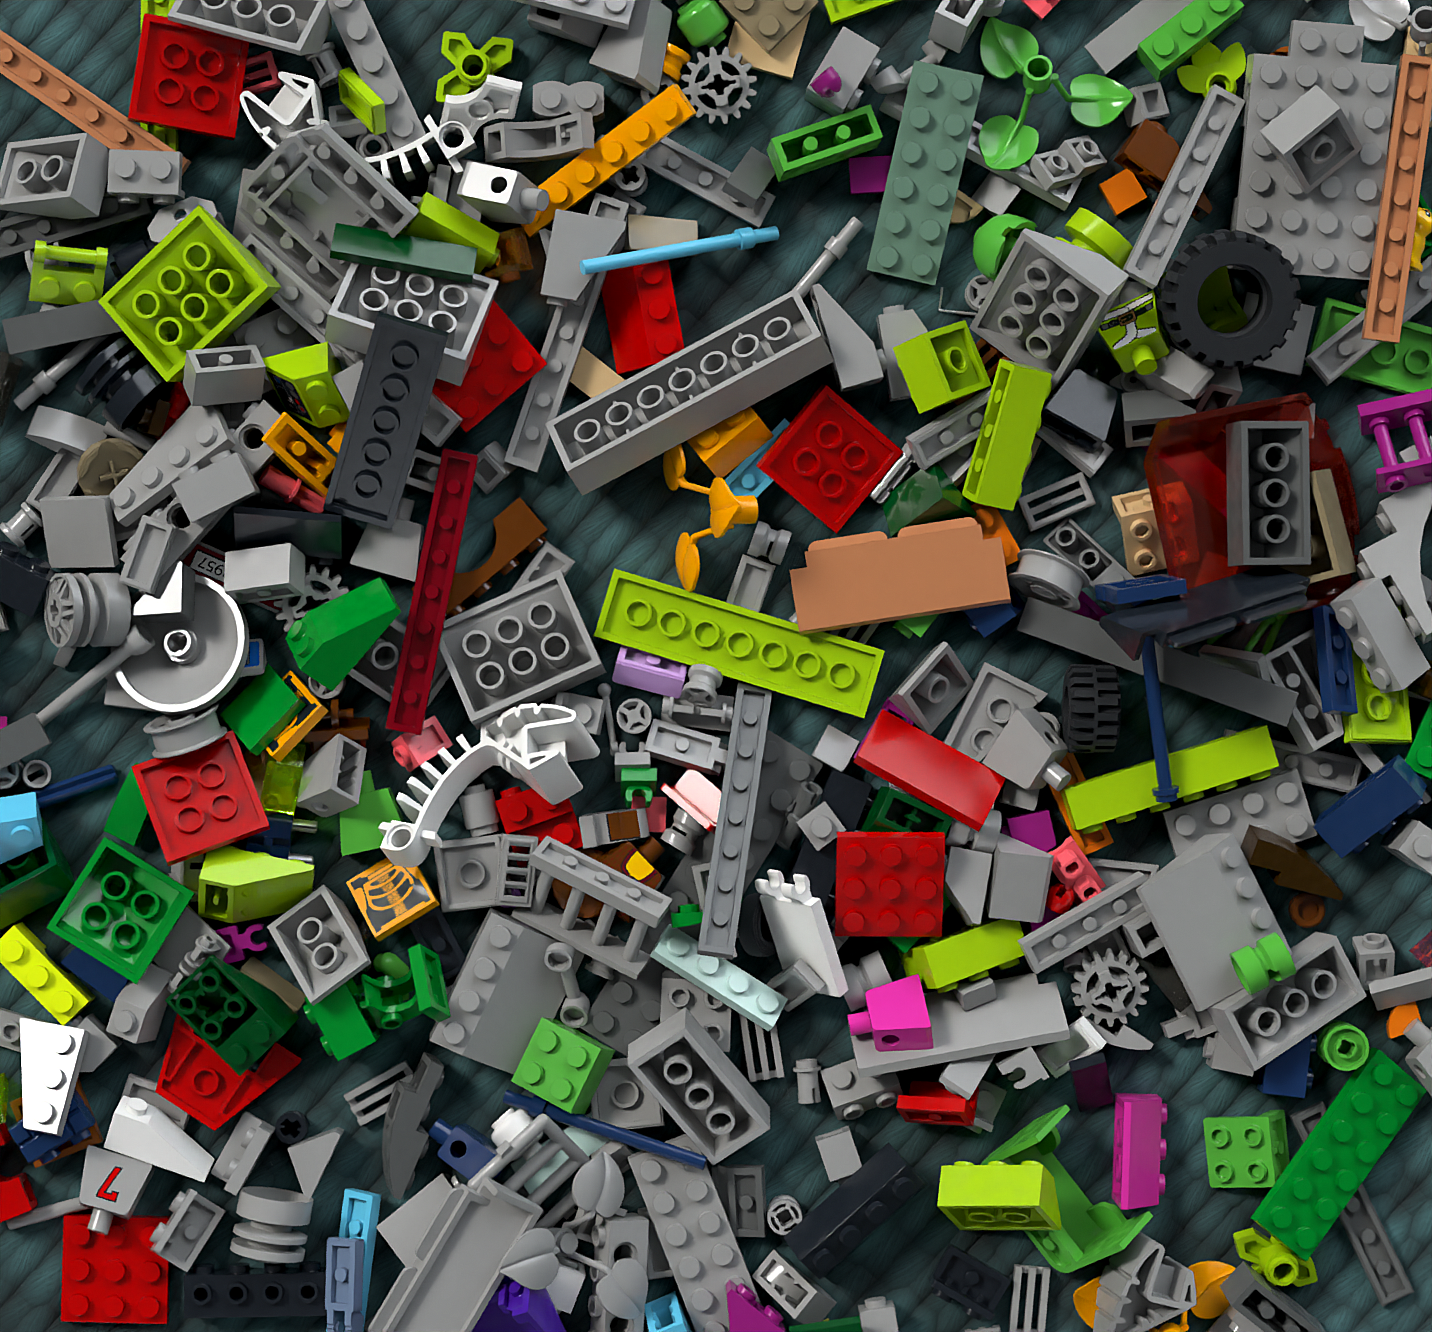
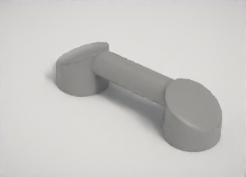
M929 40L921 47L927 56L920 61L939 65L949 48ZM891 65L877 74L869 83L880 94L901 91L909 85L913 65L901 74H898Z
M557 942L547 947L544 962L549 969L561 973L567 995L560 1012L561 1021L571 1028H579L587 1023L590 1002L587 996L580 992L572 964L576 952L575 948L569 944Z

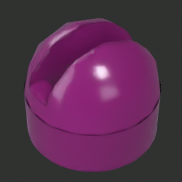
M830 66L815 78L810 86L821 97L830 98L834 96V92L837 93L841 90L842 83L839 74Z

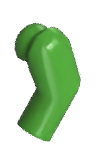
M390 952L377 954L373 960V966L377 972L393 976L395 979L403 977L410 971L407 964L396 954ZM409 993L402 996L403 1000L409 999Z

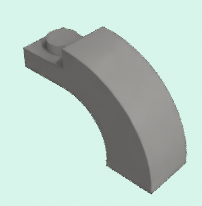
M578 112L544 121L501 122L483 127L485 163L536 162L579 156L584 151L594 148L595 131L592 112Z

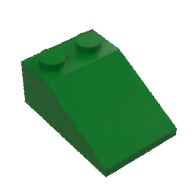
M379 577L308 611L301 620L293 623L285 639L299 669L333 692L400 614L401 610L385 580Z

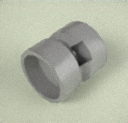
M991 809L979 832L953 818L945 836V845L962 848L966 844L969 850L992 854L1000 834L1001 812Z
M878 950L861 957L857 967L852 963L841 966L849 989L843 995L851 1012L866 1006L865 993L868 990L892 982Z

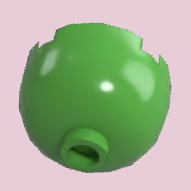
M1000 214L992 217L974 235L973 259L978 270L987 279L994 282L1021 232L1025 228L1035 231L1034 227L1038 226L1026 218L1012 214Z

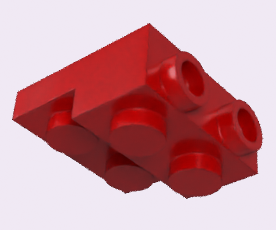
M516 786L500 792L502 799L495 801L506 834L539 837L538 846L546 836H549L575 850L583 848L581 830L570 798L552 805L532 788L522 791L520 786ZM511 846L513 853L528 854V847ZM516 860L519 868H527V861Z

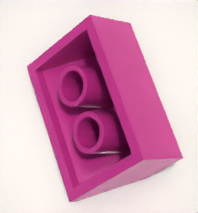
M1115 1093L1112 1199L1120 1209L1129 1210L1159 1205V1195H1164L1165 1175L1160 1174V1160H1165L1166 1140L1161 1139V1125H1166L1167 1104L1162 1103V1098L1157 1094Z

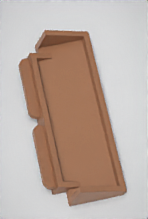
M972 517L903 527L898 532V537L888 539L884 532L876 531L814 541L809 545L808 551L805 552L807 567L789 570L800 635L1011 603L1001 537L983 540L981 524L977 525V521Z

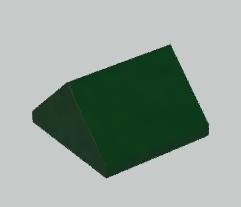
M938 463L925 470L920 469L890 492V497L882 505L892 538L898 537V532L903 527L965 517L974 518L977 516V513Z

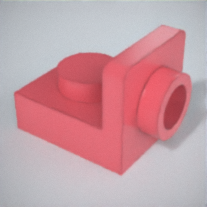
M435 715L424 721L422 735L405 732L391 742L396 761L401 766L406 767L408 772L413 771L425 761L438 755L437 752L443 747L448 749L453 745Z

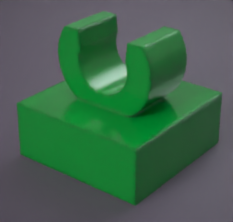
M621 768L620 796H625L627 808L632 807V798L634 796H643L645 798V807L650 808L652 796H656L657 768Z

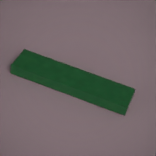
M336 223L330 258L472 283L478 248L397 234L392 238L385 231Z

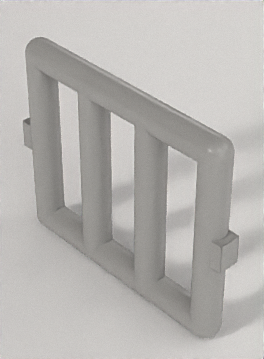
M540 1114L510 1143L505 1140L496 1149L498 1154L469 1180L467 1186L477 1191L485 1176L490 1179L494 1178L542 1131L551 1140L509 1178L503 1186L517 1192L549 1160L562 1150L569 1158L526 1198L540 1205L578 1168H581L591 1159L548 1115ZM572 1190L540 1219L533 1228L545 1229L547 1227H554L563 1217L567 1220L577 1210L574 1208L576 1203L573 1199Z

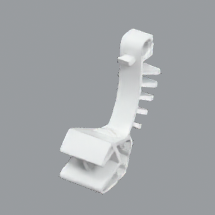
M283 71L279 72L278 76L284 86L269 106L249 91H244L240 95L241 104L250 123L273 151L291 132L327 123L330 126V122L324 119L321 91L313 79ZM429 114L424 119L425 124L430 130L429 133L397 150L364 159L373 168L381 166L382 176L392 186H395L389 164L400 161L407 181L417 180L407 157L419 153L428 174H430V172L435 171V168L424 149L437 142L455 173L461 175L464 174V170L457 159L477 148L467 128L457 121H449L437 127ZM453 131H458L464 136L462 144L456 148H450L445 145L446 135Z
M537 703L520 704L518 708L513 707L503 712L500 717L496 715L481 723L480 743L476 746L471 747L463 734L458 736L456 740L465 753L457 760L444 747L440 749L437 753L448 767V770L443 775L427 761L420 766L435 787L431 791L418 779L412 776L409 778L407 784L423 806L399 792L396 800L413 824L392 820L391 823L382 822L378 827L384 836L380 849L393 865L415 867L421 864L427 857L431 846L442 847V840L437 832L457 797L474 779L493 765L501 766L514 777L523 780L552 805L562 802L583 789V785L568 762L595 758L599 755L600 750L574 710L543 703L540 706Z

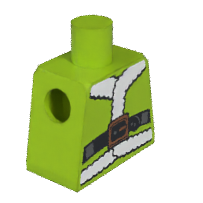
M1154 290L1110 309L1098 328L1103 342L1123 372L1128 373L1136 369L1141 375H1149L1157 369L1156 360L1168 355L1170 352L1168 331L1164 330L1161 324L1162 311L1157 309V296Z

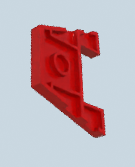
M177 1013L155 1092L215 1131L298 1066L303 1059L275 1042L255 1073L247 1069L239 1076L202 1038L194 1034V1030Z

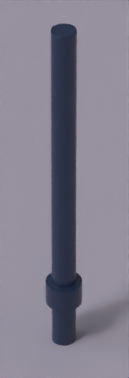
M507 1090L503 1098L504 1104L528 1111V1115L535 1118L540 1114H546L552 1120L704 1170L707 1162V1156L582 1114L569 1113L555 1105L549 1104L548 1101L536 1095L531 1098Z

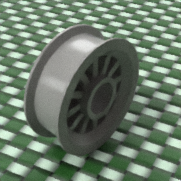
M1023 549L1018 552L1017 557L1020 561L1016 572L1009 574L1007 577L1008 583L1013 589L1026 598L1032 597L1071 612L1077 611L1080 608L1079 594L1082 588L1090 585V578L1082 569L1059 556L1045 551Z
M216 702L205 709L190 714H164L149 722L143 730L145 733L151 734L156 748L152 752L153 757L168 758L182 755L207 746L223 737L227 733V728L219 724L215 712L219 707L218 703Z

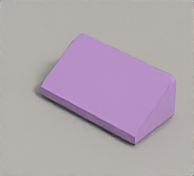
M621 644L612 681L677 699L681 696L689 665Z

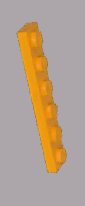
M677 83L669 86L594 143L593 149L581 153L538 186L539 189L548 192L549 204L546 210L536 212L534 221L531 224H521L529 237L535 236L539 233V230L544 229L554 221L556 209L565 211L571 209L697 114Z

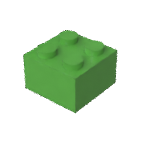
M542 1017L511 1082L569 1113L585 1114L615 1050L565 1025L557 1019Z

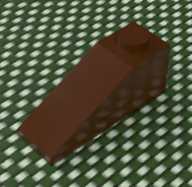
M1145 119L1134 128L1113 161L1133 172L1138 179L1160 193L1180 152V148L1175 139L1167 134L1168 131L1162 124ZM1202 191L1191 213V217L1196 221L1206 217L1213 209L1204 191Z

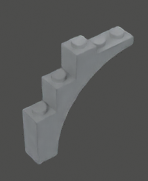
M1430 436L1428 439L1432 449V436ZM1413 445L1399 452L1398 464L1418 460L1419 456L1416 446ZM1432 482L1407 487L1379 502L1376 512L1378 515L1375 516L1380 530L1385 535L1389 533L1390 536L1361 550L1357 559L1358 564L1356 565L1357 573L1361 580L1380 577L1385 586L1388 585L1386 589L1396 607L1400 606L1407 618L1404 621L1413 637L1418 636L1423 644L1432 640V612L1427 604L1421 579L1420 564L1423 531L1432 510Z

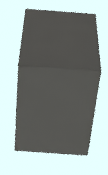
M177 559L160 577L155 594L146 592L131 608V613L146 624L194 621L195 571Z

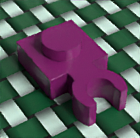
M261 923L253 924L242 934H240L238 924L214 930L232 947L223 961L229 964L246 959L244 951L246 948L252 951H261L269 946L268 942L258 944L252 939L253 932L262 930L264 925Z

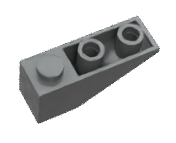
M1068 516L1043 540L1056 556L1078 566L1089 576L1090 585L1087 588L1095 596V585L1134 579L1123 566ZM1100 600L1112 613L1134 607L1131 605V602L1114 604L1109 601Z

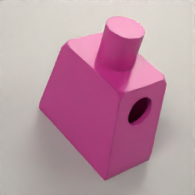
M919 974L868 990L865 993L867 1011L847 1015L851 1036L872 1032L875 1049L879 1052L934 1048L931 1024Z

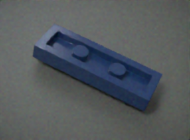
M1320 606L1313 608L1322 713L1343 716L1357 714L1351 640L1344 627L1337 621L1336 613L1332 607Z

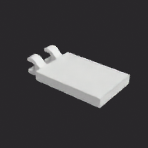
M769 869L767 871L769 881L756 879L755 887L758 893L762 894L760 896L761 904L782 969L785 970L801 958L825 983L817 993L841 997L849 989L821 900L811 895L809 878L806 875L794 874V886L793 884L784 883V876L781 871Z

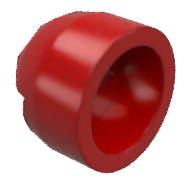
M1064 883L1054 884L1048 889L1045 904L1049 909L1059 914L1068 912L1075 898L1071 888L1067 891L1064 889L1066 885Z

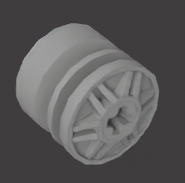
M56 573L50 579L45 595L44 618L47 633L51 642L56 647H85L88 643L92 647L120 646L123 643L122 641L126 639L125 636H127L130 627L131 600L127 585L118 582L120 574L90 573L87 577L84 573Z
M263 1186L242 1187L239 1193L236 1213L251 1220V1222L235 1224L233 1232L240 1237L232 1239L230 1250L238 1255L264 1263L278 1264L303 1261L305 1249L298 1245L306 1244L308 1236L299 1230L293 1229V1226H303L310 1223L314 1199L312 1197L309 1199L302 1193L286 1189Z

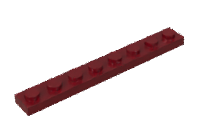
M444 448L442 451L385 727L387 729L422 735L475 479L478 455Z

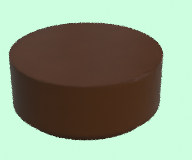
M1301 892L1291 899L1288 912L1294 923L1305 928H1311L1321 923L1324 919L1326 908L1323 900L1318 895Z

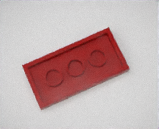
M884 709L881 710L853 762L978 832L983 826L1006 780L1004 776Z

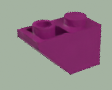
M731 1280L726 1283L729 1332H786L784 1323H782L784 1320L783 1316L770 1305H767L766 1308L760 1305L755 1300L757 1295L744 1283H740L737 1286Z

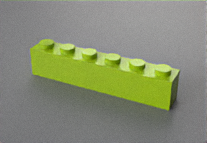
M1267 725L1255 726L1169 754L1172 785L1179 786L1177 798L1182 797L1184 802L1204 797L1203 790L1215 786L1217 792L1238 786L1236 780L1250 776L1251 781L1271 776L1270 769L1279 767ZM1155 759L1078 782L1060 790L1071 828L1074 830L1082 829L1083 834L1103 829L1102 822L1114 818L1117 824L1137 818V811L1149 808L1150 813H1154L1171 807L1170 802H1156V796L1152 794V789L1158 787Z

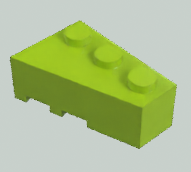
M989 918L981 921L980 925L974 927L965 926L961 930L949 935L930 938V942L917 947H911L905 954H902L899 950L898 952L907 977L919 974L922 989H937L938 993H943L957 988V981L968 977L969 981H975L988 976V969L999 965L1001 970L1019 964V957L1024 956V953L1017 940L1023 938L1024 934L1019 921Z

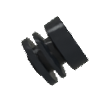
M126 336L102 350L89 363L75 385V390L81 396L90 394L87 402L92 406L106 399L109 400L103 409L102 416L120 432L136 422L137 411L140 405L145 403L146 398L159 399L170 384V382L164 380L151 363L139 370L137 369L144 355L139 349L131 352L134 343Z

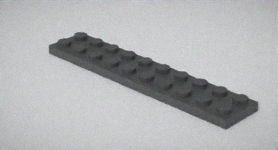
M768 729L766 731L742 896L777 841L780 830L785 823V812L788 806L792 805L795 801L801 783L807 781V783L809 781L813 782L823 766L822 762ZM707 829L703 835L697 837L695 841L696 848L691 856L684 855L663 889L662 894L673 899L671 906L656 928L648 926L640 947L641 951L649 955L651 954L665 927L669 923L671 924V912H678V905L699 904V910H701L691 866L711 862L715 834ZM701 923L677 927L699 942ZM652 957L637 980L614 969V979L607 980L589 1010L587 1023L579 1027L627 1057L628 1044L660 1024L662 978L685 979Z

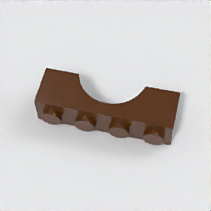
M520 497L493 519L496 530V545L489 560L474 571L466 573L455 572L446 614L447 619L464 612L466 607L463 603L472 595L479 599L493 587L490 580L499 572L506 576L520 564L517 557L525 550L533 553L547 541L543 535L549 530Z

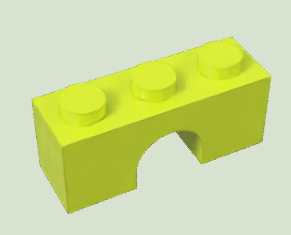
M23 922L13 925L0 938V963L62 1026H65L86 1008L96 996L72 972H65L50 959L44 950L46 946Z

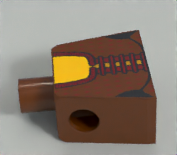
M650 836L638 849L629 841H621L594 860L655 889L661 881L662 875L652 864L665 852V849ZM617 909L616 915L622 921L630 923L634 919Z

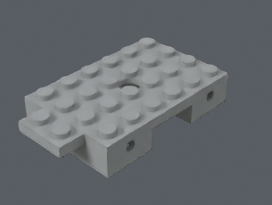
M1292 20L1288 56L1255 53L1247 56L1243 95L1245 103L1242 107L1240 127L1245 128L1238 197L1233 198L1230 231L1239 230L1264 238L1270 244H1274L1282 251L1281 255L1285 259L1290 260L1294 267L1292 274L1360 280L1370 279L1387 160L1397 65L1361 62L1365 26ZM1317 85L1341 107L1363 149L1306 195L1271 152L1260 130L1296 102L1300 96ZM1227 266L1229 269L1246 270L1239 266Z

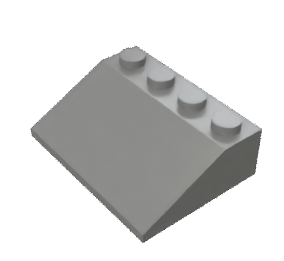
M1025 228L1017 239L969 328L1012 361L1038 367L1051 373V390H1054L1075 369L1129 275L1101 254Z
M351 262L328 312L325 341L367 354L379 311L447 331L449 335L436 378L461 386L476 350L499 281L474 273L472 283Z
M560 569L445 620L440 651L470 721L477 730L481 729L482 722L496 715L500 717L503 712L513 707L518 708L520 704L542 702L557 695L558 691L564 692L606 673Z
M1233 833L1205 834L1136 889L1196 1011H1203L1244 988L1233 968L1229 956L1230 953L1247 945L1255 948L1257 940L1276 932L1284 942L1290 955H1293Z
M490 907L447 996L451 1017L441 1022L435 1021L429 1033L430 1041L467 1058L515 1074L541 1018L554 1019L566 995L561 973L549 969L544 962L547 947L550 944L562 942L526 925L512 916ZM575 949L576 952L572 964L576 974L585 954Z

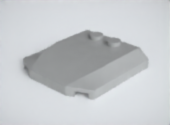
M327 123L291 132L243 183L241 192L243 194L242 202L236 217L330 301L338 293L351 264L348 261L330 258L335 224L341 223L385 231L394 238L416 216L419 210Z

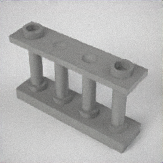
M546 836L532 853L529 865L541 870L534 894L532 895L531 907L516 906L511 916L637 980L651 959L649 954L640 950L648 926L653 928L658 926L668 912L673 899ZM554 877L572 886L564 911L546 902ZM585 893L604 902L596 927L577 918ZM617 909L636 919L627 943L608 934Z

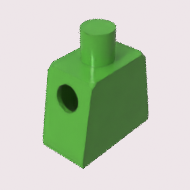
M371 770L363 771L359 804L339 812L342 856L380 848L384 836L378 829L382 822L391 823L392 820L405 822L392 789L386 787L375 790Z

